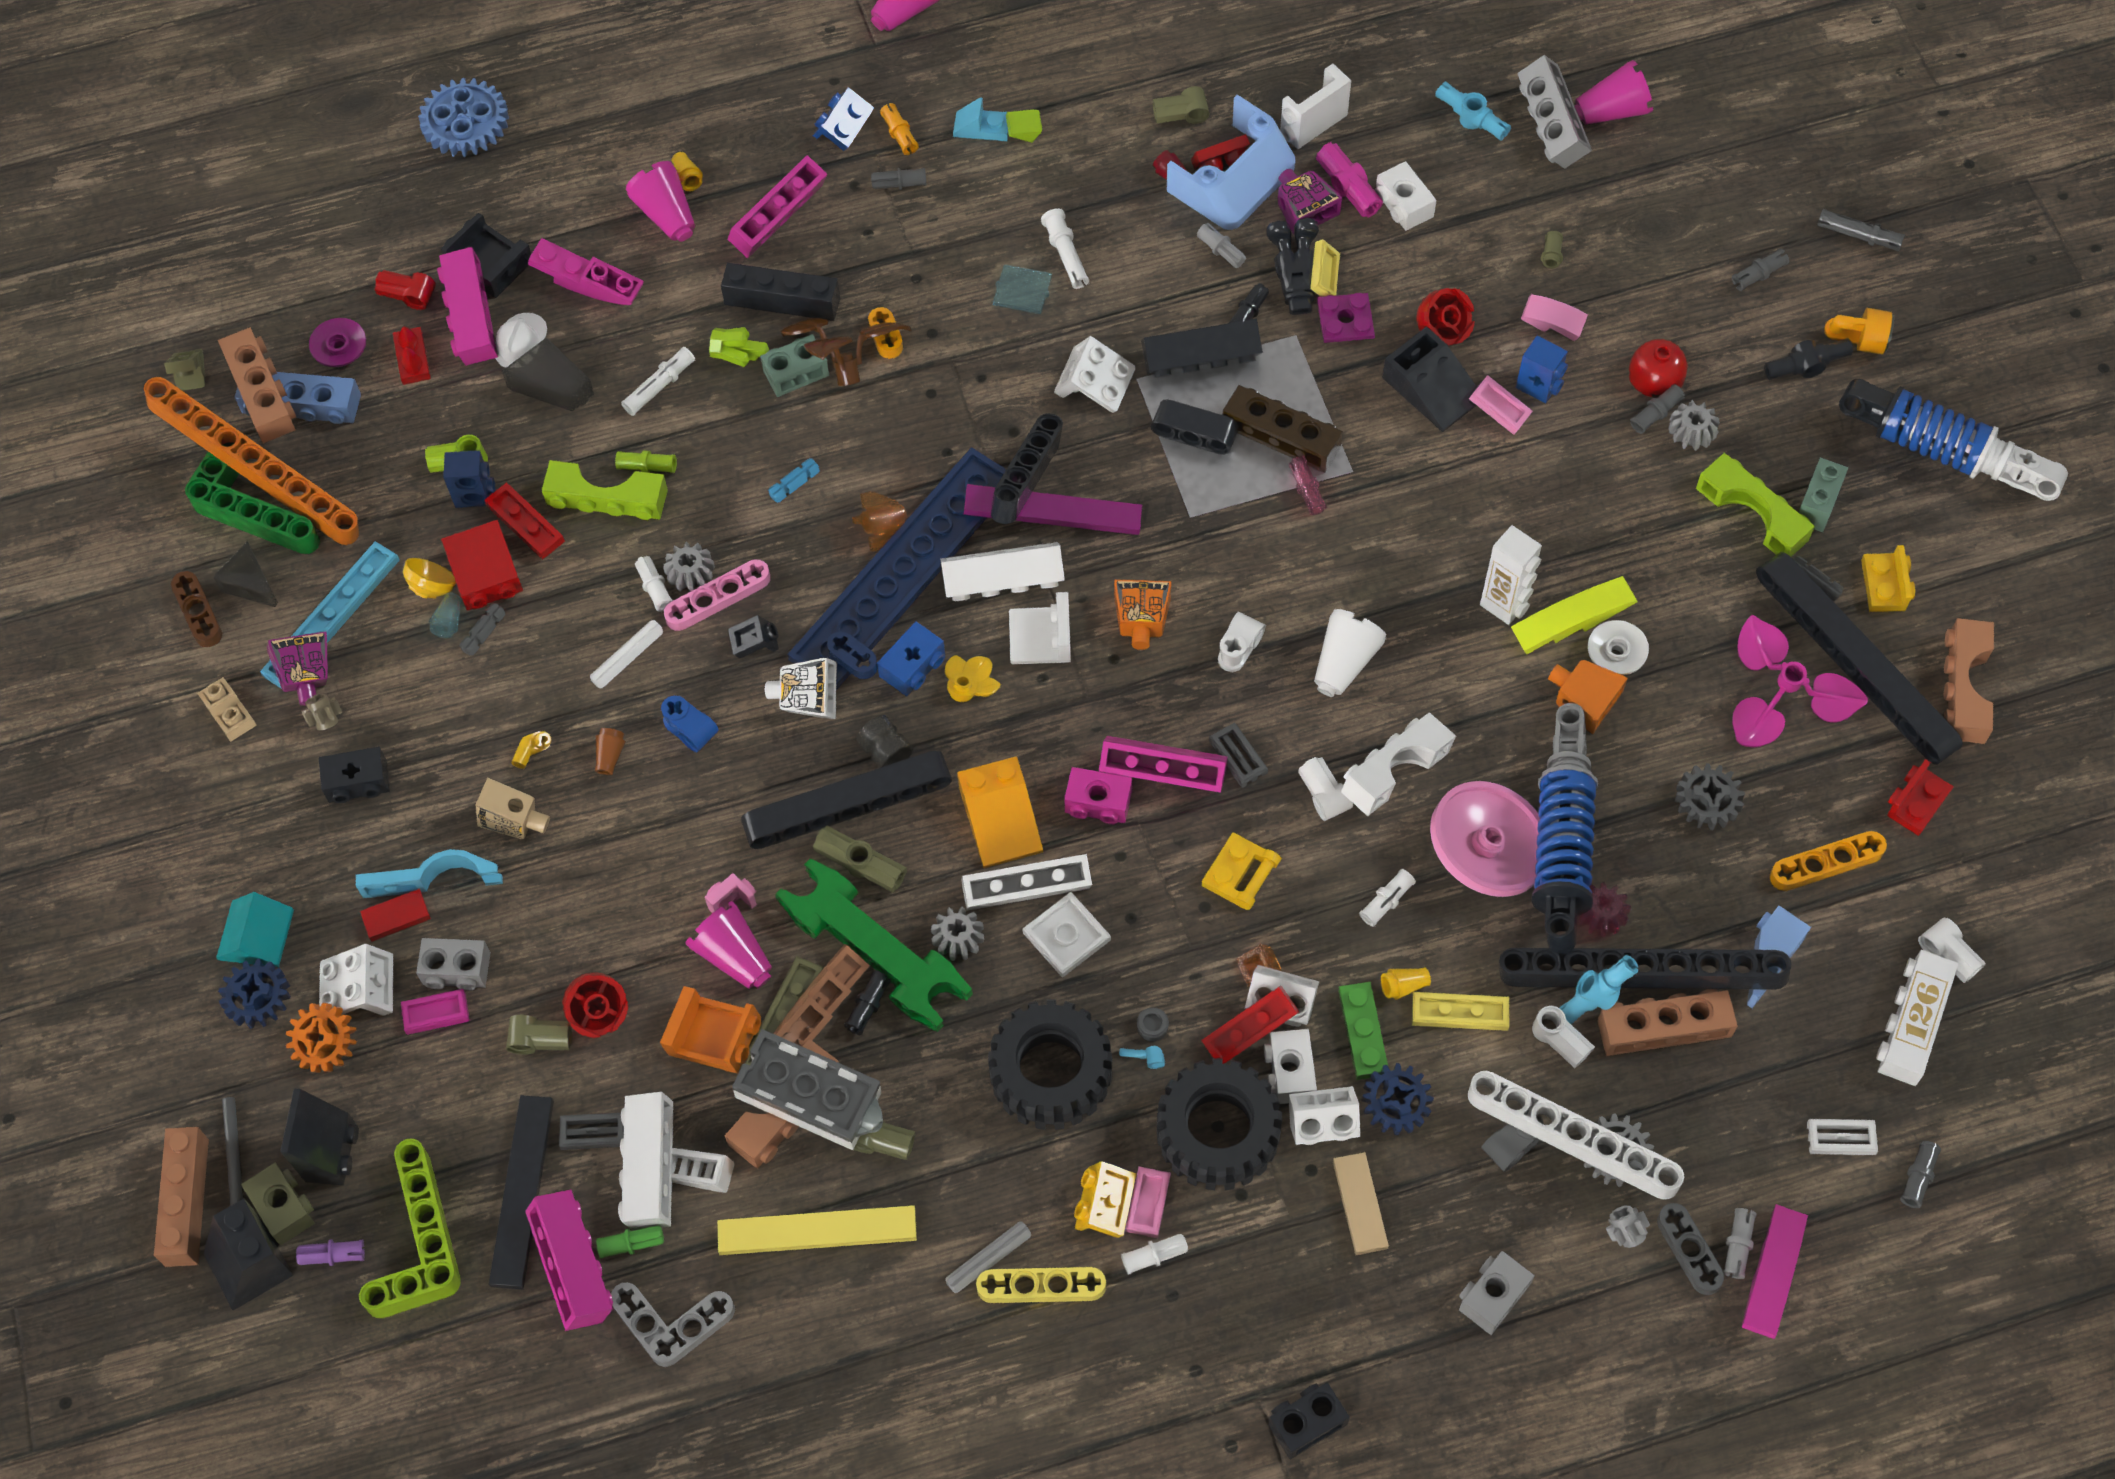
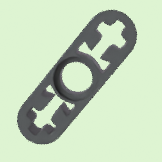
M1677 1203L1665 1205L1657 1217V1225L1693 1288L1703 1295L1716 1293L1724 1281L1723 1270L1686 1208ZM1668 1213H1670L1673 1217L1679 1216L1681 1218L1678 1222V1227L1682 1233L1686 1229H1688L1689 1232H1686L1682 1234L1678 1239H1675V1236H1677L1679 1230L1677 1229L1674 1223L1668 1224L1666 1222L1669 1216ZM1684 1241L1695 1242L1699 1247V1255L1696 1257L1686 1256L1682 1252L1681 1244ZM1703 1258L1706 1260L1702 1265L1704 1272L1707 1275L1713 1274L1715 1276L1712 1285L1708 1281L1701 1282L1700 1278L1703 1275V1271L1699 1265L1695 1269L1692 1268L1693 1265L1698 1264Z

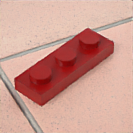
M507 482L484 500L486 506L542 560L565 542L563 535Z
M1280 985L1201 1041L1213 1058H1223L1222 1064H1225L1298 1014L1299 1010Z

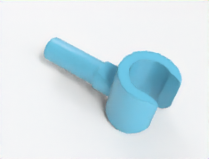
M1150 1046L1146 1050L1120 1048V1056L1147 1059L1148 1068L1158 1069L1165 1066L1164 1054L1158 1046Z

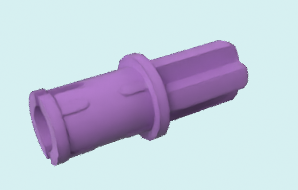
M330 1239L328 1243L299 1245L296 1249V1260L299 1265L329 1263V1266H334L335 1262L364 1261L365 1249H362L364 1241L334 1242L333 1239Z

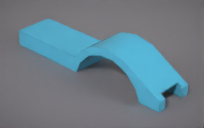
M449 849L435 853L425 860L419 868L357 874L356 887L363 898L406 894L419 888L421 892H427L434 878L451 868L462 867L475 871L483 878L486 886L503 884V876L498 873L497 864L464 850Z

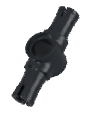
M1849 338L1826 345L1823 343L1816 344L1814 340H1805L1795 345L1787 357L1766 362L1764 365L1765 374L1768 380L1791 373L1794 375L1801 374L1803 378H1813L1821 374L1826 369V366L1829 365V362L1851 356L1853 346Z

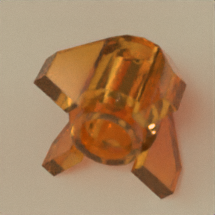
M869 491L860 494L862 508L866 509V511H863L859 516L852 517V521L855 524H862L867 534H874L868 537L870 551L874 552L880 550L904 524L907 515L903 505L899 504L896 500Z

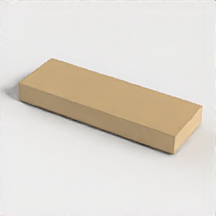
M1366 1153L1333 1158V1165L1355 1255L1388 1249L1389 1245Z

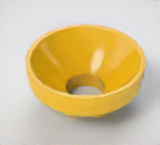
M409 558L404 563L403 575L409 585V589L422 598L436 599L438 596L450 593L456 585L453 573L437 563L420 558Z

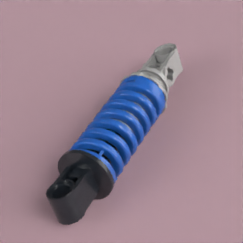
M1575 703L1564 704L1556 712L1553 755L1549 757L1547 769L1542 772V776L1538 780L1541 793L1539 796L1540 807L1537 827L1539 834L1537 835L1536 878L1534 882L1535 890L1532 893V904L1538 911L1545 914V931L1548 947L1558 954L1568 953L1574 949L1577 938V916L1588 912L1593 906V895L1589 887L1592 884L1590 871L1593 867V861L1590 857H1592L1594 851L1591 844L1594 840L1592 829L1595 824L1593 817L1595 804L1593 801L1596 797L1598 779L1592 774L1591 761L1586 757L1587 744L1584 711L1581 706ZM1557 932H1566L1561 935L1556 934Z

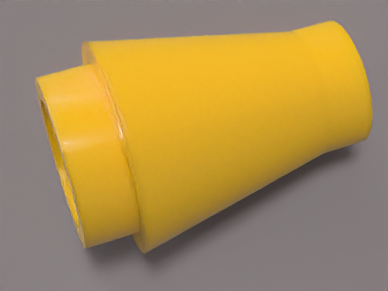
M678 152L674 154L671 161L677 170L682 188L685 191L698 189L702 184V171L687 157L686 153Z
M1426 967L1419 969H1388L1387 973L1381 975V986L1384 995L1395 1000L1431 984L1430 973Z

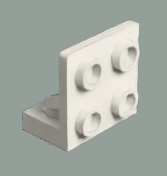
M1089 336L1074 346L1054 393L1064 398L1072 392L1080 391L1114 413L1120 406L1135 371V365L1092 336Z
M1068 592L1056 593L1057 604H1051V607L1009 610L1011 664L1071 662Z
M363 944L322 960L320 962L319 1006L322 1003L332 1004V1008L334 1006L343 1008L342 1015L359 1008L382 1016L393 1013V954L374 946Z

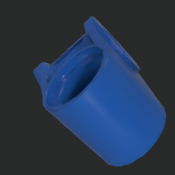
M674 695L663 701L661 711L664 716L665 728L678 737L690 750L699 752L719 731L717 725L709 716L700 712L683 697Z

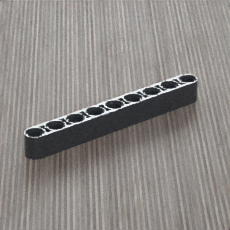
M1780 552L1756 569L1757 578L1767 591L1928 761L1938 765L1962 748L1963 742L1958 732L1787 553Z
M1509 948L1500 955L1499 970L1501 980L1506 985L1512 987H1576L1581 976L1588 970L1599 973L1606 965H1615L1621 958L1628 955L1637 962L1638 966L1647 965L1651 970L1648 972H1640L1638 970L1635 975L1622 983L1621 988L1776 990L1783 988L1788 983L1792 963L1790 957L1779 950L1574 948L1568 953L1558 954L1550 948ZM1510 964H1518L1521 966V969L1511 971L1506 967ZM1549 964L1554 968L1550 971H1542L1539 969V966ZM1580 964L1585 966L1586 969L1578 972L1574 971L1571 967ZM1678 965L1681 966L1684 969V971L1678 973L1673 972L1669 969V967ZM1713 966L1717 971L1708 973L1702 967ZM1737 966H1745L1750 971L1748 973H1740L1735 968ZM1772 966H1777L1781 968L1783 972L1777 974L1772 973L1771 971H1769L1768 968Z

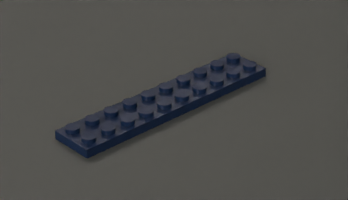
M971 447L787 654L788 660L794 664L820 658L833 660L829 656L827 641L833 633L839 631L849 633L872 650L942 570L940 559L954 557L988 518L964 515L967 484L996 487L1006 469ZM846 643L842 646L839 644L835 645L836 650L842 648L848 652ZM838 663L836 667V690L851 674Z

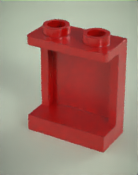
M498 520L441 539L466 610L483 608L488 603L500 599H509L523 591Z

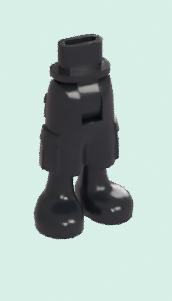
M1303 218L1295 223L1296 253H1293L1291 250V228L1287 222L1275 221L1266 228L1268 239L1279 250V253L1274 258L1275 271L1280 279L1285 304L1289 305V313L1291 315L1312 312L1311 303L1314 301V291L1310 288L1314 251L1310 250V245L1319 232L1318 222L1312 218Z

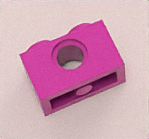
M1072 767L1064 799L1065 813L1079 819L1087 817L1097 818L1108 824L1126 823L1132 794V777ZM1094 795H1102L1105 797V799L1101 801H1094L1091 799V797H1093Z

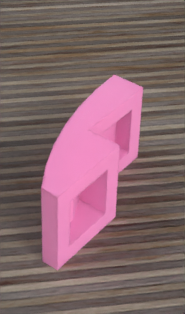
M1532 294L1528 298L1521 319L1544 333L1551 328L1575 341L1581 335L1588 314L1560 301Z

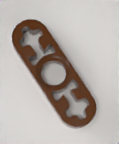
M189 571L176 574L171 581V588L195 640L202 647L215 646L222 638V630L199 580L194 573ZM189 583L192 595L188 596L186 594L183 584ZM198 603L204 605L201 613L196 615L189 614V610L193 605ZM206 622L211 634L208 636L204 635L203 628L200 625Z

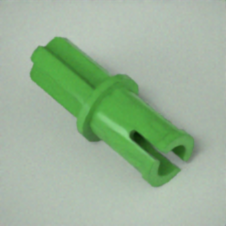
M659 1225L634 1231L628 1228L625 1229V1233L597 1238V1251L600 1259L627 1252L633 1255L635 1250L663 1244L664 1234Z

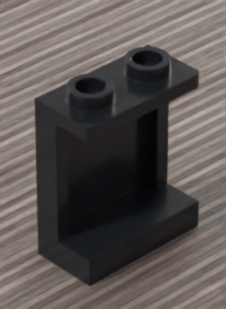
M480 213L466 221L463 228L453 237L449 238L441 249L442 253L446 254L472 247L481 263L485 290L495 298L529 266L528 262L531 256L527 243L521 239L516 244L488 226L484 216Z

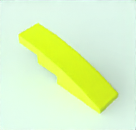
M1621 576L1555 603L1511 626L1525 653L1529 654L1552 640L1558 643L1581 629L1586 632L1638 601L1624 577Z

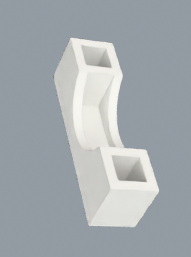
M1430 712L1420 720L1415 718L1407 725L1402 734L1395 733L1386 742L1385 747L1381 750L1374 749L1370 752L1364 763L1360 766L1357 764L1353 765L1344 775L1346 781L1341 792L1362 812L1369 816L1390 798L1396 784L1391 773L1392 767L1411 763L1429 769L1449 753L1456 735Z

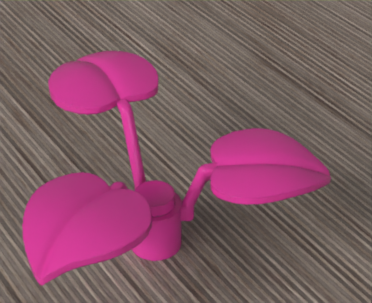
M1751 615L1743 625L1737 645L1738 655L1742 663L1754 671L1761 670L1767 665L1770 670H1781L1777 679L1780 689L1769 705L1761 698L1750 697L1742 700L1734 709L1732 725L1736 741L1740 745L1745 747H1761L1775 741L1784 729L1785 718L1783 714L1773 708L1785 692H1796L1802 685L1808 695L1814 696L1811 701L1813 712L1826 722L1836 723L1846 720L1867 704L1868 698L1857 685L1835 673L1818 675L1813 682L1814 690H1812L1809 684L1810 680L1806 678V668L1801 663L1783 662L1782 664H1776L1785 659L1789 649L1787 638L1778 628L1760 620L1754 615Z

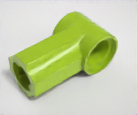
M464 435L455 443L429 446L425 449V458L430 473L444 471L445 452L480 450L484 462H488V456L480 440L474 435Z

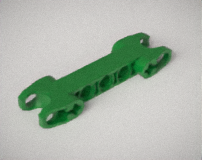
M810 858L804 865L806 866V872L817 884L814 892L807 896H796L787 890L780 889L775 894L776 901L789 914L796 926L807 935L816 939L825 929L841 943L848 945L873 969L887 975L891 979V983L896 987L888 996L891 1002L910 1019L939 1032L944 1026L942 1024L943 1019L930 1005L933 997L939 993L949 992L967 1001L973 995L972 988L956 971L952 963L937 951L931 950L921 959L851 902L858 895V891L849 880L838 871Z

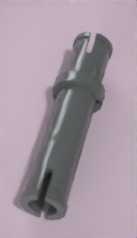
M1826 209L1822 210L1817 223L1818 227L1827 228L1867 241L1868 245L1871 246L1877 244L1899 252L1905 234L1881 228V224L1876 223L1872 225Z

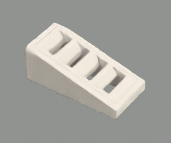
M677 1148L671 1149L672 1183L726 1193L728 1191L734 1169V1161L729 1157L714 1153ZM678 1158H682L679 1173L674 1174ZM694 1161L691 1175L688 1176L690 1163ZM704 1163H706L707 1167L703 1178L700 1176L702 1173Z

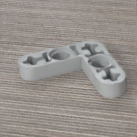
M628 1282L620 1283L611 1292L613 1308L653 1361L663 1367L677 1363L728 1323L735 1313V1305L731 1297L725 1292L715 1291L667 1327L635 1285ZM626 1293L628 1296L633 1294L631 1300L638 1310L632 1313L625 1303L620 1304L622 1301L620 1298L621 1294ZM718 1301L720 1304L727 1302L724 1305L726 1312L722 1315L719 1312L713 1313L709 1316L712 1324L707 1326L704 1318L699 1313L704 1311L706 1316L714 1311V1302ZM644 1316H650L655 1320L654 1328L647 1333L637 1330V1322ZM695 1320L701 1323V1331L697 1336L687 1337L683 1334V1328L687 1322ZM677 1331L685 1345L680 1347L677 1341L670 1347L672 1352L670 1356L666 1357L664 1354L658 1356L661 1352L659 1349L660 1344L664 1343L666 1346H669L675 1342L676 1339L672 1334Z

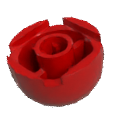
M1444 288L1435 290L1423 298L1417 309L1416 320L1418 329L1421 331L1427 326L1448 346L1462 343L1470 336L1474 328L1475 321H1472L1471 313L1474 312V306L1469 297L1460 289Z
M1665 339L1650 340L1640 345L1634 352L1629 365V380L1637 391L1649 397H1652V394H1663L1673 384L1681 388L1684 385L1688 370L1686 356L1680 347L1672 341Z
M598 972L585 973L575 978L566 988L562 1000L564 1016L569 1025L579 1034L592 1038L601 1037L600 1035L616 1031L625 1020L628 1011V1000L621 984L611 976Z

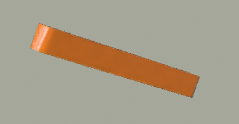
M154 377L145 383L144 393L148 408L157 416L290 510L308 518L313 526L337 543L349 545L357 540L359 537L358 518L351 509L162 377ZM159 393L165 394L162 397H153L154 395ZM179 410H187V412L183 414L176 413ZM203 426L211 427L208 430H200ZM228 442L234 443L232 446L229 447L222 446L223 444ZM248 459H257L254 463L246 462ZM273 475L281 476L276 480L269 479ZM297 491L304 492V494L301 496L292 495L294 492ZM318 508L328 509L326 512L318 513L315 511ZM343 524L351 525L349 529L338 528Z

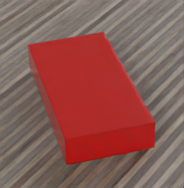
M420 888L360 911L371 942L431 919Z

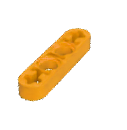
M1867 831L1781 859L1774 864L1770 872V882L1778 890L1788 891L1877 862L1886 851V839L1878 832ZM1867 842H1869L1871 846H1877L1875 852H1873L1871 848L1862 850L1860 855L1858 856V850L1863 849ZM1845 850L1850 855L1851 860L1847 863L1839 862L1835 858L1834 852ZM1809 859H1815L1822 865V870L1811 872L1806 867L1805 862ZM1781 870L1785 874L1794 872L1789 880L1785 876L1779 877Z

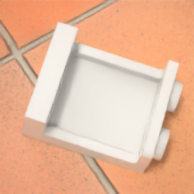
M1331 64L1324 70L1323 88L1305 101L1296 104L1289 96L1283 98L1280 131L1285 140L1291 142L1297 149H1300L1348 115L1351 80L1334 64Z

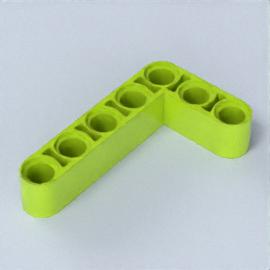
M412 1138L401 1141L396 1146L394 1156L421 1265L372 1280L361 1288L359 1300L368 1313L375 1318L389 1317L450 1297L457 1292L461 1284L430 1157L422 1144ZM419 1153L418 1158L414 1162L406 1163V1159L410 1154ZM427 1182L423 1191L413 1192L414 1187L418 1183ZM434 1212V1216L429 1222H420L425 1213ZM442 1242V1246L437 1252L428 1253V1249L433 1243ZM441 1273H450L446 1282L436 1284V1279ZM417 1283V1288L413 1293L409 1295L403 1294L408 1284ZM380 1293L385 1294V1297L380 1304L374 1306L371 1305V1301L375 1295Z

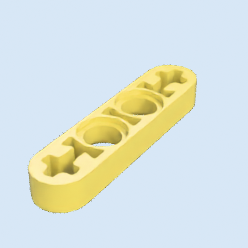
M1093 1267L985 1270L979 1275L976 1287L979 1297L988 1303L1098 1300L1105 1293L1106 1279L1102 1271ZM1057 1276L1064 1278L1068 1284L1067 1288L1061 1293L1052 1292L1048 1287L1049 1281ZM1071 1276H1077V1283H1086L1088 1277H1094L1095 1282L1101 1283V1285H1096L1095 1291H1088L1086 1285H1077V1292L1072 1293L1073 1281ZM1023 1277L1030 1278L1034 1282L1033 1290L1026 1294L1018 1292L1015 1288L1017 1280ZM1005 1278H1010L1011 1294H1006L1005 1287H996L994 1293L990 1294L987 1288L982 1287V1285H987L988 1279H995L996 1285H1006Z

